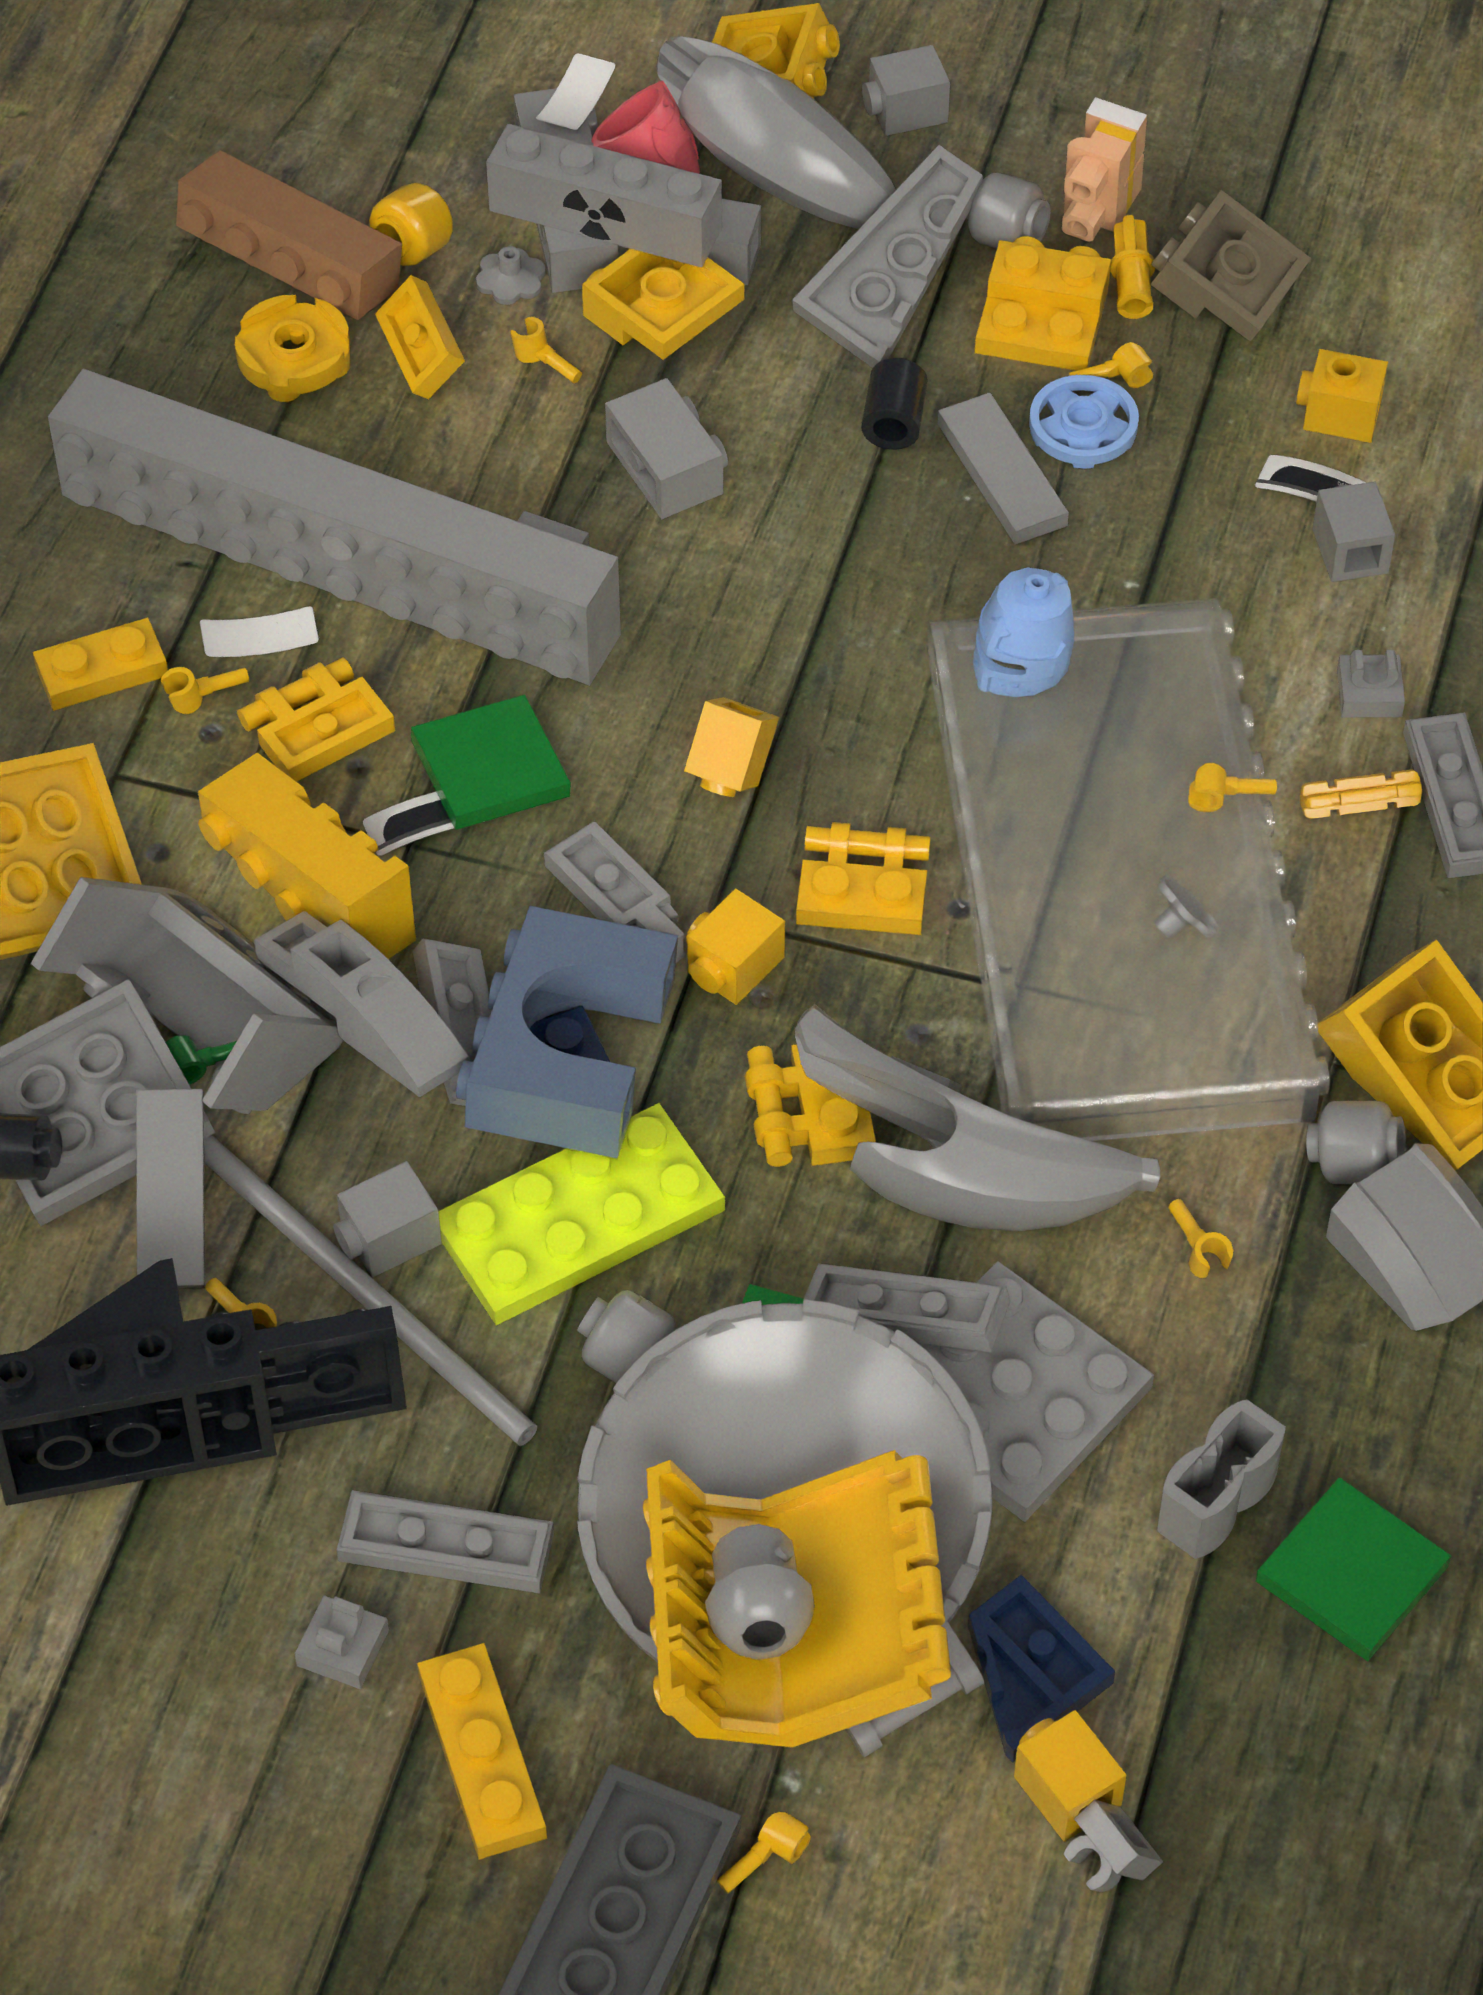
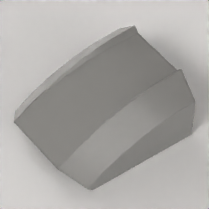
M1415 1143L1409 1151L1360 1182H1354L1331 1209L1326 1238L1411 1330L1417 1331L1453 1321L1483 1301V1207L1453 1167L1433 1145Z

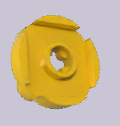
M296 295L276 296L252 307L240 321L241 331L237 337L235 336V352L238 367L248 381L261 389L267 390L268 395L273 400L279 402L293 401L300 394L313 392L329 385L349 371V327L342 313L327 301L314 298L315 305L309 303H297ZM291 340L296 345L305 343L296 349L283 348V343Z

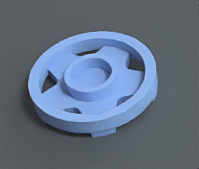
M1072 375L1050 382L1037 393L1030 408L1029 427L1035 445L1039 446L1044 452L1058 460L1073 464L1074 468L1089 469L1094 468L1095 464L1105 463L1119 457L1132 447L1138 431L1139 413L1131 395L1113 381L1093 375ZM1084 390L1093 391L1094 393L1090 396H1078L1072 391ZM1047 404L1053 415L1040 420L1041 410ZM1119 406L1125 411L1128 422L1114 416Z

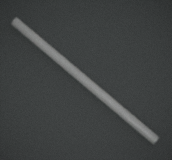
M213 1135L204 1139V1163L367 1310L392 1306L397 1337L517 1445L522 1446L532 1439L537 1431V1425L353 1260H350L343 1251Z

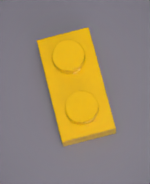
M410 275L375 315L412 393L429 400L465 362V359L428 283Z
M148 617L33 652L37 672L53 711L160 679L168 671L165 656Z

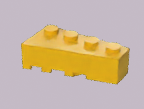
M257 752L198 791L202 812L199 827L205 839L217 851L225 849L236 860L241 874L255 889L263 887L275 899L276 906L286 921L303 911H306L326 927L341 919L369 941L387 959H390L416 941L408 865L396 856L386 862L379 859L374 854L378 851L375 840L361 830L350 837L341 824L339 814L326 803H322L315 809L312 808L305 788Z

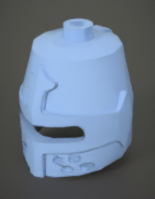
M1027 567L1010 572L996 586L990 599L981 610L975 640L973 665L977 686L981 691H989L997 695L1010 697L1033 696L1056 686L1068 672L1074 644V616L1068 581L1062 575L1043 569ZM992 659L1008 664L1022 665L1025 670L1000 666Z

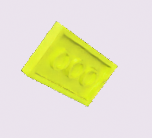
M657 1103L631 1116L618 1159L566 1148L438 1211L441 1242L497 1326L724 1212L725 1196L660 1103Z

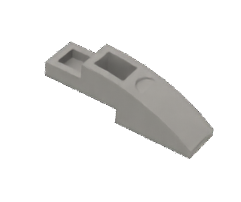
M303 911L254 940L257 960L336 1017L339 1038L417 1096H423L460 1072L463 1061H470L468 1054L454 1034L414 985L378 949L341 919L326 927L306 911Z

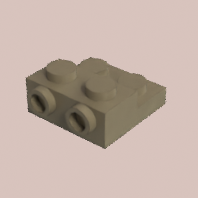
M1220 190L1207 208L1200 202H1197L1180 224L1178 230L1186 235L1183 241L1179 243L1171 237L1151 265L1160 272L1151 285L1195 319L1204 308H1207L1251 342L1311 260V257L1224 191Z

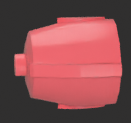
M663 80L637 92L622 103L600 124L591 140L593 146L700 173L698 151L693 132L689 129L684 119H680L679 107Z

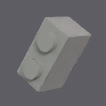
M668 378L605 403L607 443L661 520L723 494V468L728 465L725 448L715 434L708 435L700 424L698 412L688 396L681 397Z

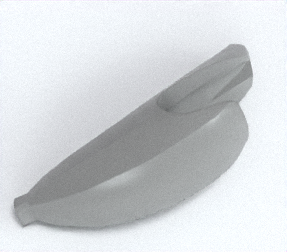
M675 36L669 38L661 47L657 58V74L660 80L664 81L673 96L685 123L696 138L718 160L742 178L794 207L824 220L860 229L896 191L893 181L872 153L826 108L791 81L777 76L742 54L716 43L691 37Z
M816 1004L812 1005L802 1014L795 1027L799 1057L807 1077L842 1098L920 1136L933 1147L931 1150L918 1151L867 1141L858 1143L850 1166L852 1172L885 1199L911 1211L940 1221L971 1228L1026 1231L1066 1226L1114 1207L1137 1190L1155 1192L1160 1182V1167L1157 1158L1138 1157L1113 1147L1014 1118L981 1104L870 1047L839 1025Z

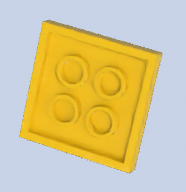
M94 743L0 762V960L38 951L80 877L142 885Z

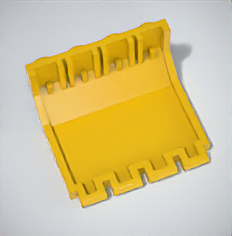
M895 1450L761 1500L704 1493L671 1459L646 1469L648 1498L643 1502V1513L650 1529L651 1556L647 1558L646 1569L654 1591L655 1614L650 1618V1632L657 1647L658 1675L653 1679V1689L661 1710L667 1716H673L693 1736L704 1739L796 1747L932 1699L931 1686L947 1681L951 1677L947 1631L942 1627L945 1623L940 1570L935 1567L939 1562L934 1512L930 1509L933 1501L929 1465L925 1457L912 1455L902 1458ZM756 1524L780 1529L792 1540L797 1573L811 1584L815 1605L812 1620L801 1641L779 1657L761 1660L740 1656L722 1643L714 1634L709 1624L705 1604L715 1584L712 1553L720 1538L738 1527Z

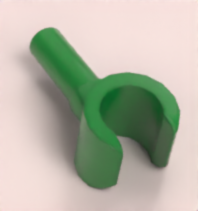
M187 1035L175 1036L165 1043L188 1084H194L205 1075L206 1067L226 1060L237 1041L215 1047L209 1046L198 1050L194 1040Z

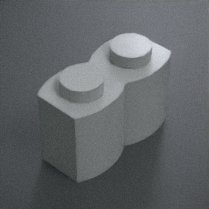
M1247 1399L1237 1402L1224 1410L1211 1425L1205 1445L1186 1453L1169 1471L1163 1486L1157 1532L1194 1559L1203 1557L1218 1548L1231 1533L1237 1512L1246 1510L1258 1503L1272 1487L1277 1475L1286 1426Z

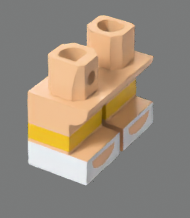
M1096 97L1094 98L1086 112L1085 137L1075 138L1067 145L1064 216L1062 218V231L1065 234L1091 242L1100 228L1114 232V225L1123 220V216L1126 215L1142 188L1144 154L1142 153L1145 149L1146 114Z

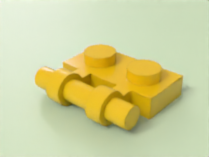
M344 657L326 666L319 662L303 670L302 678L279 690L271 686L255 695V702L237 710L238 718L244 729L248 732L268 723L257 729L259 745L274 765L296 782L395 732L393 714L363 677L342 687L340 686L354 679L353 670ZM312 699H315L314 701H312V702H310V703H308V704L302 706L301 708H299V709H297V710H295V711L293 710V709H295L296 707H298V706H300V705H302V704H304V703H306V702H308V701H310V700H312Z
M832 822L831 828L807 826L805 851L828 852L829 854L828 862L804 859L802 861L796 924L921 935L927 870L903 868L904 859L929 861L931 837L906 835V828L888 827L887 833L851 830V824ZM848 855L885 857L884 866L848 863Z
M791 1045L792 1067L781 1068L774 1063L772 1049L768 1046H756L748 1051L749 1070L745 1073L744 1077L749 1097L756 1100L759 1116L753 1124L758 1145L765 1148L767 1163L770 1166L780 1167L789 1164L793 1159L792 1146L808 1144L811 1164L815 1166L852 1161L858 1143L876 1142L870 1112L807 1077L801 1065L797 1045ZM798 1097L802 1115L790 1116L784 1112L781 1099Z

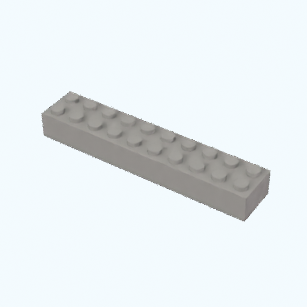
M86 369L81 370L48 416L62 496L70 498L81 506H92L120 516L131 524L151 527L173 535L184 543L201 545L223 553L234 561L240 563L248 562L276 572L289 581H301L331 592L342 600H353L384 611L395 619L412 621L437 630L448 638L462 639L492 650L503 658H514L545 669L556 677L570 678L589 686L621 635L617 556Z

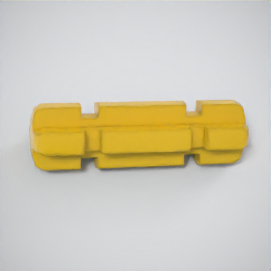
M1413 769L1391 772V778L1385 779L1384 773L1334 779L1333 786H1328L1326 780L1308 782L1301 786L1300 805L1305 818L1308 819L1330 817V810H1337L1338 815L1388 809L1387 803L1394 802L1395 808L1416 806L1421 802L1422 784L1418 772Z

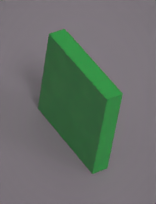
M525 695L411 727V742L455 830L570 797L571 782Z
M1339 1477L1258 1569L1255 1582L1368 1662L1449 1567L1452 1555Z

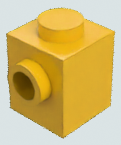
M1319 349L1314 372L1303 370L1298 388L1296 404L1306 406L1303 430L1372 443L1382 402L1388 361Z
M725 697L705 701L684 772L701 777L700 786L723 796L735 797L737 791L741 792L758 787L779 717Z
M735 888L711 913L704 912L700 914L690 926L686 935L688 973L705 991L713 994L719 993L737 1005L785 958V920Z
M1076 1710L1056 1722L1052 1718L1044 1719L1032 1726L1021 1737L1017 1746L1014 1778L1063 1842L1083 1831L1074 1818L1094 1800L1119 1807L1122 1806L1127 1775Z

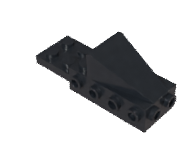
M173 1258L156 1262L29 1349L0 1355V1485L5 1505L8 1506L276 1456L277 1452L273 1435L275 1433L407 1409L392 1306L370 1310L357 1309L343 1315L305 1322H286L277 1327L255 1330L251 1309L233 1313H215L206 1318L185 1321ZM167 1433L179 1434L172 1439H161ZM101 1445H106L108 1449L103 1452L93 1451ZM36 1457L39 1461L37 1464H26L28 1460Z

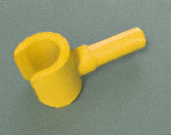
M525 318L528 335H520L514 330L510 331L515 355L519 361L534 363L541 360L575 384L580 380L582 372L548 345L544 324L539 318Z
M1130 342L1122 345L1114 353L1112 360L1105 361L1100 365L1069 372L1068 374L1069 376L1093 375L1102 378L1108 377V379L1121 375L1129 387L1139 388L1153 379V372L1148 367L1152 360L1141 346Z
M175 667L166 671L161 677V683L165 692L170 694L168 697L172 707L182 714L195 712L201 706L203 696L249 682L246 668L196 679L190 669Z
M1205 763L1196 771L1195 781L1190 784L1188 804L1191 808L1200 812H1213L1223 806L1224 794L1275 795L1277 781L1276 779H1251L1227 776L1225 769L1220 765Z
M1176 1199L1172 1201L1168 1209L1187 1236V1241L1193 1249L1189 1258L1190 1271L1199 1278H1206L1208 1276L1210 1266L1202 1253L1206 1252L1215 1254L1220 1259L1221 1265L1228 1269L1234 1251L1230 1240L1221 1233H1206L1200 1228L1183 1200Z
M212 1278L207 1282L205 1286L206 1291L228 1313L251 1309L254 1324L259 1323L267 1328L277 1327V1316L268 1305L260 1302L246 1305L218 1278Z
M773 1813L764 1823L758 1836V1842L750 1848L751 1850L720 1876L717 1879V1883L727 1894L730 1893L760 1865L764 1864L773 1852L789 1863H795L811 1840L808 1826L788 1813Z

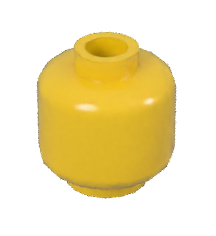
M421 183L403 185L387 195L372 208L369 217L371 228L402 243L401 266L417 265L435 254L449 242L453 232L452 215L448 204L438 192Z

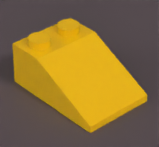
M1435 940L1404 957L1314 1027L1351 1078L1376 1101L1385 1102L1390 1107L1394 1117L1403 1118L1404 1126L1423 1144L1433 1145L1453 1169L1457 1170L1483 1150V1002L1440 943Z

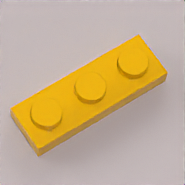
M482 1643L418 1662L419 1678L478 1859L480 1860L547 1839L546 1825L485 1644Z

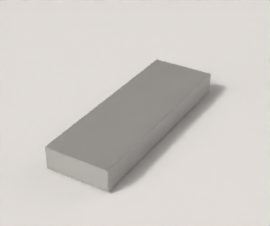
M991 393L938 410V426L1015 545L1068 526L1069 512Z
M1465 712L1405 720L1403 735L1414 770L1418 772L1420 777L1422 797L1447 878L1483 874V768Z
M203 1089L136 1090L137 1275L160 1260L173 1258L178 1289L205 1288Z
M820 1263L817 1265L804 1299L834 1303L859 1310L860 1316L882 1324L894 1332L898 1329L917 1343L983 1352L992 1351L1010 1304L1007 1286Z
M352 1490L337 1546L338 1562L541 1593L554 1536V1525L552 1521Z

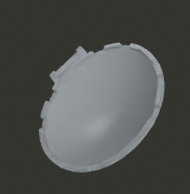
M804 1299L803 1304L777 1303L762 1305L761 1301H752L720 1309L676 1329L646 1351L618 1380L613 1388L614 1394L604 1407L596 1425L591 1426L582 1453L578 1473L577 1524L583 1556L592 1581L603 1603L620 1628L642 1651L658 1663L657 1647L650 1632V1618L655 1614L654 1591L646 1569L647 1558L651 1556L650 1529L643 1513V1502L648 1498L647 1468L671 1459L704 1493L761 1500L895 1450L902 1458L920 1455L928 1460L933 1501L930 1509L934 1512L939 1562L935 1567L940 1570L945 1612V1623L942 1627L947 1631L951 1677L947 1681L931 1686L932 1699L845 1729L860 1754L866 1757L881 1748L883 1745L880 1739L956 1692L962 1690L967 1695L984 1684L980 1671L949 1622L969 1594L980 1570L988 1544L992 1520L993 1494L990 1462L983 1434L973 1410L952 1377L926 1349L897 1329L894 1332L882 1324L860 1316L859 1310L808 1299Z

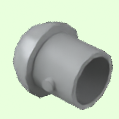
M761 1524L738 1527L720 1538L712 1553L715 1584L705 1601L709 1624L714 1634L731 1651L740 1656L757 1660L781 1656L801 1641L810 1625L815 1607L811 1584L797 1573L792 1540L780 1529Z

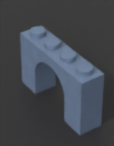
M529 906L521 930L511 929L508 935L504 953V966H507L506 973L496 972L494 974L488 1000V1009L492 1010L490 1017L480 1015L477 1021L472 1045V1052L476 1054L474 1062L464 1060L459 1072L456 1098L466 1100L465 1127L618 1159L632 1115L636 1067L558 1051L540 1041L529 1029L536 1021L583 1006L584 1010L600 1011L661 1024L675 979L678 935Z

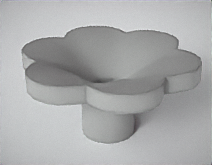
M506 246L498 254H488L480 261L481 272L476 277V286L481 293L492 294L494 300L503 305L513 304L519 298L532 299L541 292L540 280L546 274L545 264L539 259L530 258L523 249Z
M1165 874L1160 879L1158 887L1168 899L1169 907L1154 920L1158 929L1169 939H1172L1186 925L1196 927L1208 938L1214 936L1218 928L1215 920L1203 909L1202 904L1189 890L1181 887L1174 878Z

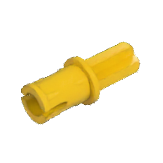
M1125 215L1122 222L1114 225L1115 256L1111 260L1110 272L1117 281V308L1119 314L1125 318L1139 319L1147 316L1153 310L1150 277L1155 272V267L1151 265L1154 258L1149 254L1146 222L1134 219L1133 215Z

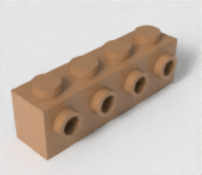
M221 150L178 180L177 227L291 285L297 290L314 298L327 301L341 313L359 320L398 289L402 243Z

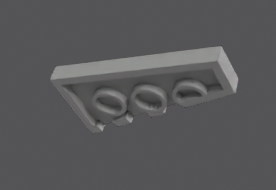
M938 145L792 299L793 311L873 368L880 361L889 359L970 212L974 197L983 182V175Z

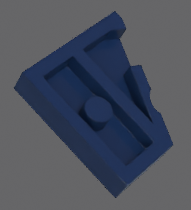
M1022 1575L1018 1576L969 1614L968 1629L1005 1755L1012 1763L1016 1761L1017 1746L1021 1737L1032 1726L1047 1718H1052L1056 1722L1074 1710L1078 1712L1114 1683L1115 1670Z

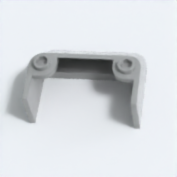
M80 877L30 963L39 971L76 974L86 982L83 989L92 998L130 979L147 1011L177 1036H190L198 1050L237 1041L227 1059L215 1064L217 1069L212 1076L213 1082L202 1099V1102L210 1108L233 1109L243 1114H250L252 1110L266 1111L334 1053L343 1042L338 1035L336 1017L257 960L255 944L204 904L174 889Z

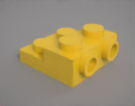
M820 3L722 16L712 43L742 54L777 76L791 81L813 99L825 94L827 78L824 67L827 59L837 57L840 49L838 32L834 25L829 24Z
M1028 236L1019 237L1014 242L999 240L988 279L987 298L976 334L975 353L1075 371L1088 368L1108 294L1111 259L1100 257L1097 251L1087 246H1076L1067 252L1045 248L1039 240Z
M629 248L627 252L605 268L594 271L582 284L583 316L620 344L625 345L634 338L664 360L744 300V283L708 257L701 268Z

